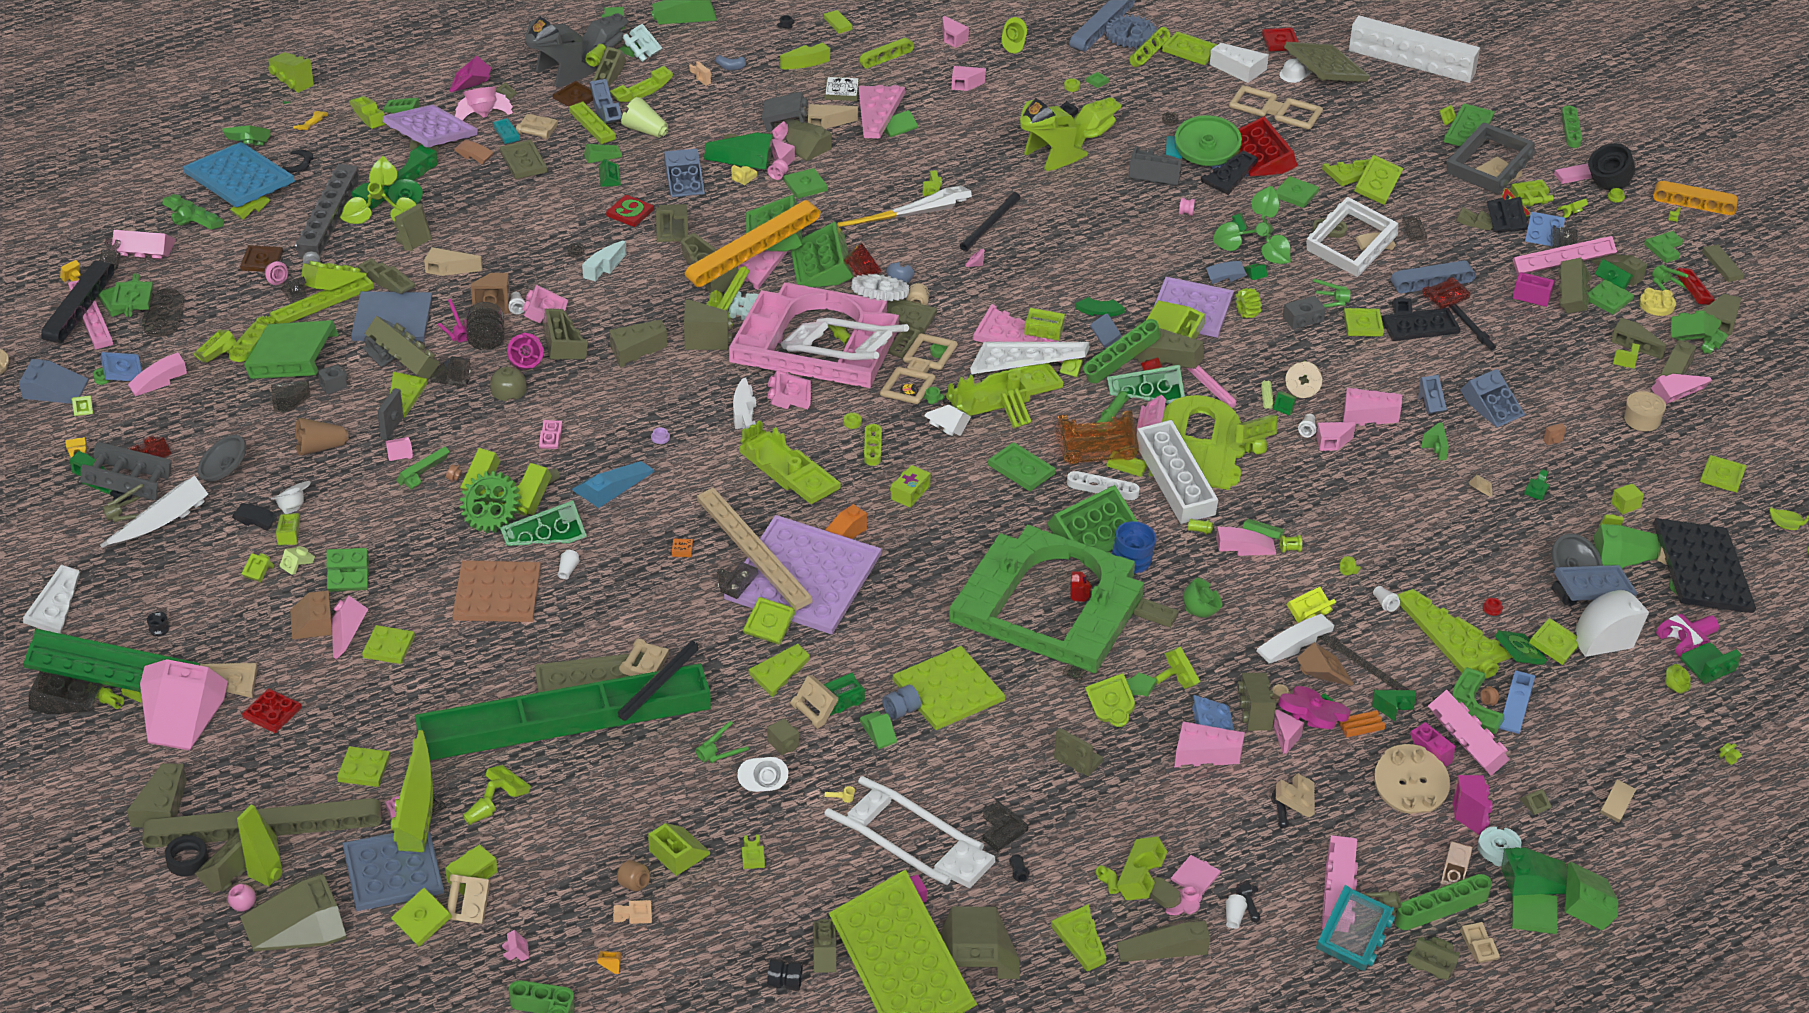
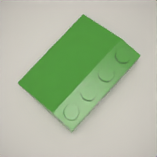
M794 195L746 212V233L797 205L798 203ZM802 229L766 250L788 251L802 246Z
M836 222L803 237L802 246L791 250L797 285L808 287L839 285L853 278L845 235Z
M1114 485L1054 514L1047 524L1053 534L1110 552L1113 550L1118 527L1125 522L1138 521Z

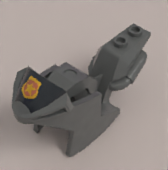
M619 13L602 17L591 22L586 33L581 37L566 24L561 23L553 26L546 19L539 16L531 21L525 36L526 45L539 50L536 73H541L559 63L555 86L561 87L596 72L598 67L590 66L586 62V54L598 44H603L606 48L607 46L613 48L622 40L623 33L621 29L629 20Z

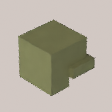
M687 204L659 205V208H656L657 242L681 241L688 236Z

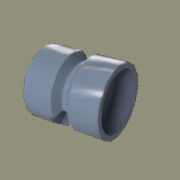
M910 684L882 698L883 707L892 720L899 719L905 716L906 712L911 713L921 707L919 694Z

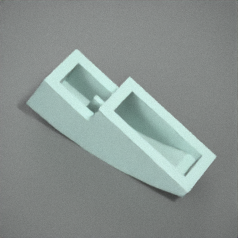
M620 241L607 246L588 258L582 264L583 278L596 281L603 272L610 274L626 256V241Z

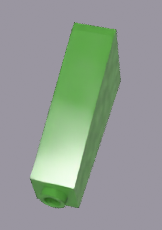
M663 0L652 4L653 10L651 14L653 20H657L658 24L717 20L711 0Z

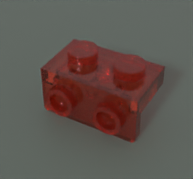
M154 435L143 440L144 443L140 445L135 444L128 448L162 458L171 455L164 437H154Z

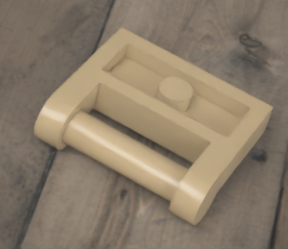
M527 114L522 122L517 124L516 130L519 134L525 133L540 136L548 140L557 127L558 120Z
M638 638L633 643L632 651L626 661L622 662L619 670L629 676L660 671L669 656V649L648 644L643 639ZM639 653H645L638 666H632Z
M807 675L797 696L791 700L790 704L794 709L798 708L812 721V725L818 729L825 725L839 698L813 675ZM806 699L820 711L819 715H816L804 704Z
M451 874L449 880L451 888L447 911L453 917L449 920L483 924L491 880ZM460 883L466 884L462 912L461 914H456Z

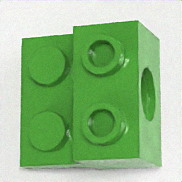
M367 548L327 549V590L329 592L368 590L370 558Z

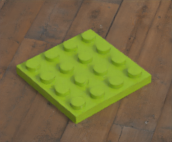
M962 646L895 673L892 678L899 688L910 684L916 689L921 700V707L918 710L935 730L1005 701V694Z

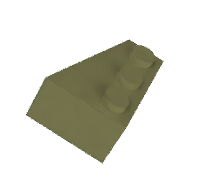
M545 309L543 329L549 358L556 360L586 359L588 341L581 337V332L579 329H575L573 321L563 309Z
M162 763L127 810L131 827H143L144 822L151 819L177 817L187 782L184 764Z

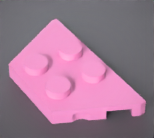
M765 250L738 265V269L743 266L749 269L750 272L745 281H750L753 287L758 290L787 251Z

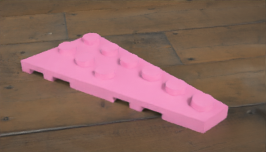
M883 85L858 86L864 138H880L906 93L905 87H899L898 85L891 87Z
M991 304L973 334V340L983 343L1059 342L1057 340L1024 335L1025 321L1009 316L1010 313L1005 310L1003 312L997 310V306Z

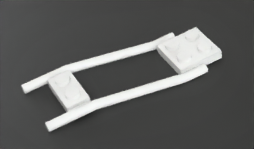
M820 318L816 322L801 324L780 344L788 352H806L847 360L878 359L879 353L876 350L888 342L887 340L892 336V333L907 332L909 326L907 324L879 326L836 318ZM828 325L875 332L855 350L856 353L811 346L815 339L824 334L823 332L828 328Z
M864 776L859 778L858 783L872 790L847 813L848 816H844L830 808H827L825 811V816L862 833L922 873L945 885H948L950 880H953L971 888L995 863V856L982 850L984 847L983 843L964 835L898 792ZM891 799L958 840L934 865V869L866 827L891 803Z

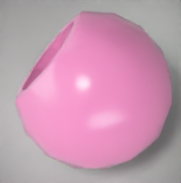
M238 884L228 893V903L236 911H247L255 904V891L247 884Z

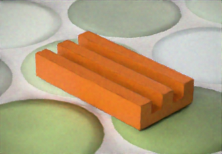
M1377 710L1349 716L1348 720L1344 722L1339 721V725L1346 738L1385 730V723L1382 722L1381 716H1378Z

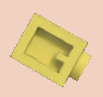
M733 165L731 167L732 180L743 185L757 177V171L747 166L740 168Z

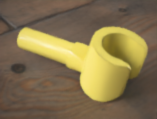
M848 786L844 788L843 792H825V797L842 798L844 802L850 803L853 801L855 789Z

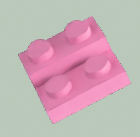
M536 285L533 291L529 290L522 310L525 311L524 316L541 323L542 319H544L545 309H563L565 311L568 300Z
M777 370L768 382V387L771 388L767 398L771 399V404L788 409L791 404L808 410L811 400V381Z

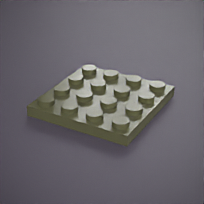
M1286 42L1284 46L1290 55L1296 57L1301 64L1306 65L1308 70L1314 72L1320 80L1361 82L1368 81L1370 78L1369 74L1333 44Z

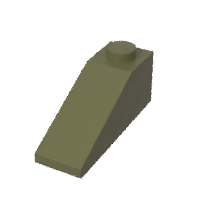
M607 46L592 81L606 79L608 87L611 86L620 75L626 62L622 50Z
M1613 254L1592 260L1594 264L1599 266L1602 259H1606L1632 274L1633 277L1629 282V285L1632 287L1644 280L1647 263L1635 256Z
M1621 318L1614 328L1611 341L1632 349L1633 343L1639 344V352L1659 359L1664 358L1667 345L1639 323Z
M1679 340L1660 376L1671 374L1684 375L1693 362L1697 346Z

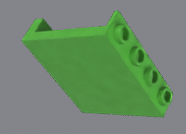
M333 320L268 324L244 366L249 377L253 379L316 375L318 369L315 360L328 337H336L339 334Z

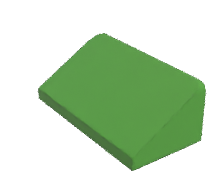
M907 110L893 115L884 132L889 137H893L916 129L918 125L912 113Z

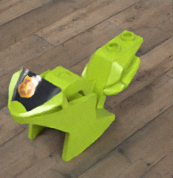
M1109 97L1086 104L1073 119L1070 114L1059 106L1048 107L1037 98L1027 101L1020 117V127L1030 131L1024 154L1029 155L1049 144L1051 150L1044 167L1046 171L1055 170L1074 163L1088 155V152L1081 147L1085 139L1101 136L1111 128L1116 121L1113 114L1122 105L1114 98Z

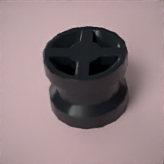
M154 612L147 617V624L151 635L163 636L168 633V618L164 612Z

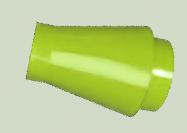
M598 44L586 54V62L593 67L599 65L606 47L603 44Z
M486 796L485 798H480L462 816L470 826L477 821L492 816L496 808Z

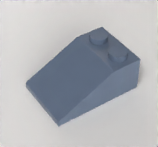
M31 359L19 381L23 399L72 404L73 397H81L89 379L51 361Z

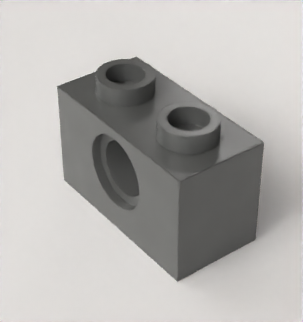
M1316 296L1284 304L1283 318L1292 329L1323 322L1326 308Z

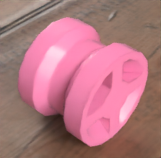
M776 159L768 168L769 176L776 180H780L788 172V165L782 159Z
M1181 197L1179 214L1183 215L1186 213L1189 216H1193L1195 199L1186 200Z

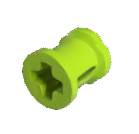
M1301 535L1296 537L1280 536L1281 553L1289 550L1301 552Z

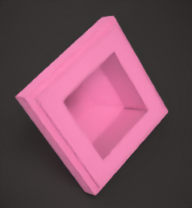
M980 249L973 254L965 266H983L985 250Z

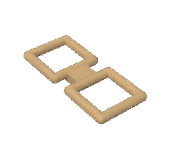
M1244 85L1240 87L1229 103L1230 108L1261 117L1265 116L1266 113L1275 115L1276 121L1308 130L1312 128L1323 111V108L1291 98H1287L1284 103L1275 101L1277 99L1276 94ZM1244 93L1268 99L1262 109L1238 103ZM1290 105L1314 111L1308 122L1283 116Z
M919 334L903 357V361L909 363L908 367H897L881 389L880 395L919 404L926 394V389L935 380V375L927 373L930 368L941 370L956 349L958 343L954 340ZM923 341L948 347L938 362L913 357ZM900 374L926 380L916 396L890 391Z

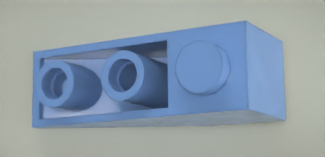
M1515 670L1503 712L1505 720L1499 729L1520 734L1532 693L1535 675Z

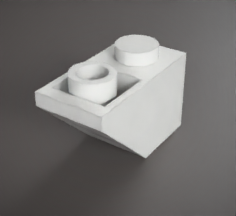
M951 405L925 414V417L930 419V424L937 428L939 426L944 427L943 431L951 436L954 433L961 436L971 418L970 415Z

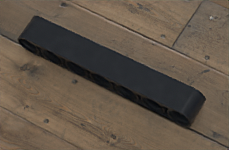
M93 261L43 326L41 331L42 340L55 343L64 342L113 277L115 272L113 263Z

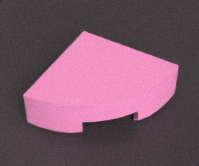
M783 121L772 130L776 140L782 141L788 132V124Z

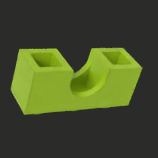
M1158 836L1135 840L1117 883V887L1125 900L1149 898L1155 882L1148 871L1153 868L1162 867L1168 852Z

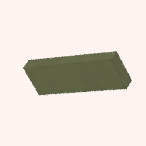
M1719 244L1703 247L1702 253L1727 282L1744 278V273Z

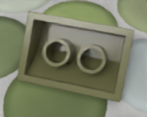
M239 831L195 873L211 893L219 890L221 892L225 891L232 884L231 880L234 877L240 876L246 870Z

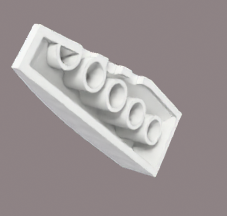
M193 476L177 485L149 506L147 510L136 516L122 530L120 529L100 546L104 548L121 544L150 533L177 517L182 519L190 513L189 509L192 506L197 508L204 503L203 498L208 493L197 478Z

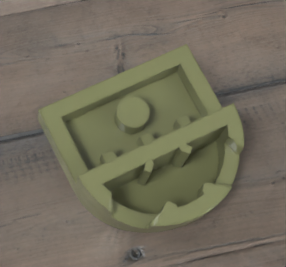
M1420 937L1417 939L1414 949L1408 955L1406 963L1411 964L1417 970L1430 972L1436 978L1448 980L1455 971L1460 952L1455 953L1453 951L1454 946L1440 938L1433 937L1431 941H1425L1424 937Z

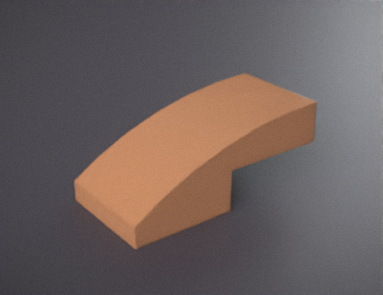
M464 140L454 150L466 159L472 157L480 164H484L494 153L488 148L469 140Z

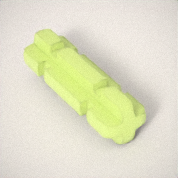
M1269 380L1262 381L1261 385L1263 407L1265 409L1273 408L1274 403L1272 399V384Z

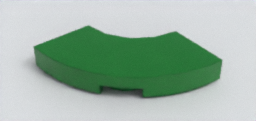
M1087 297L1075 303L1077 310L1091 316L1108 313L1112 317L1125 313V307L1114 299L1098 301Z

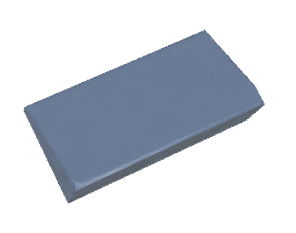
M1108 313L1090 324L1091 329L1104 348L1109 347L1121 338L1120 331Z

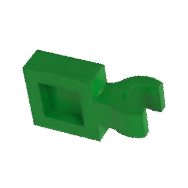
M1541 469L1537 480L1531 478L1524 495L1543 500L1549 489V484L1546 483L1549 471Z

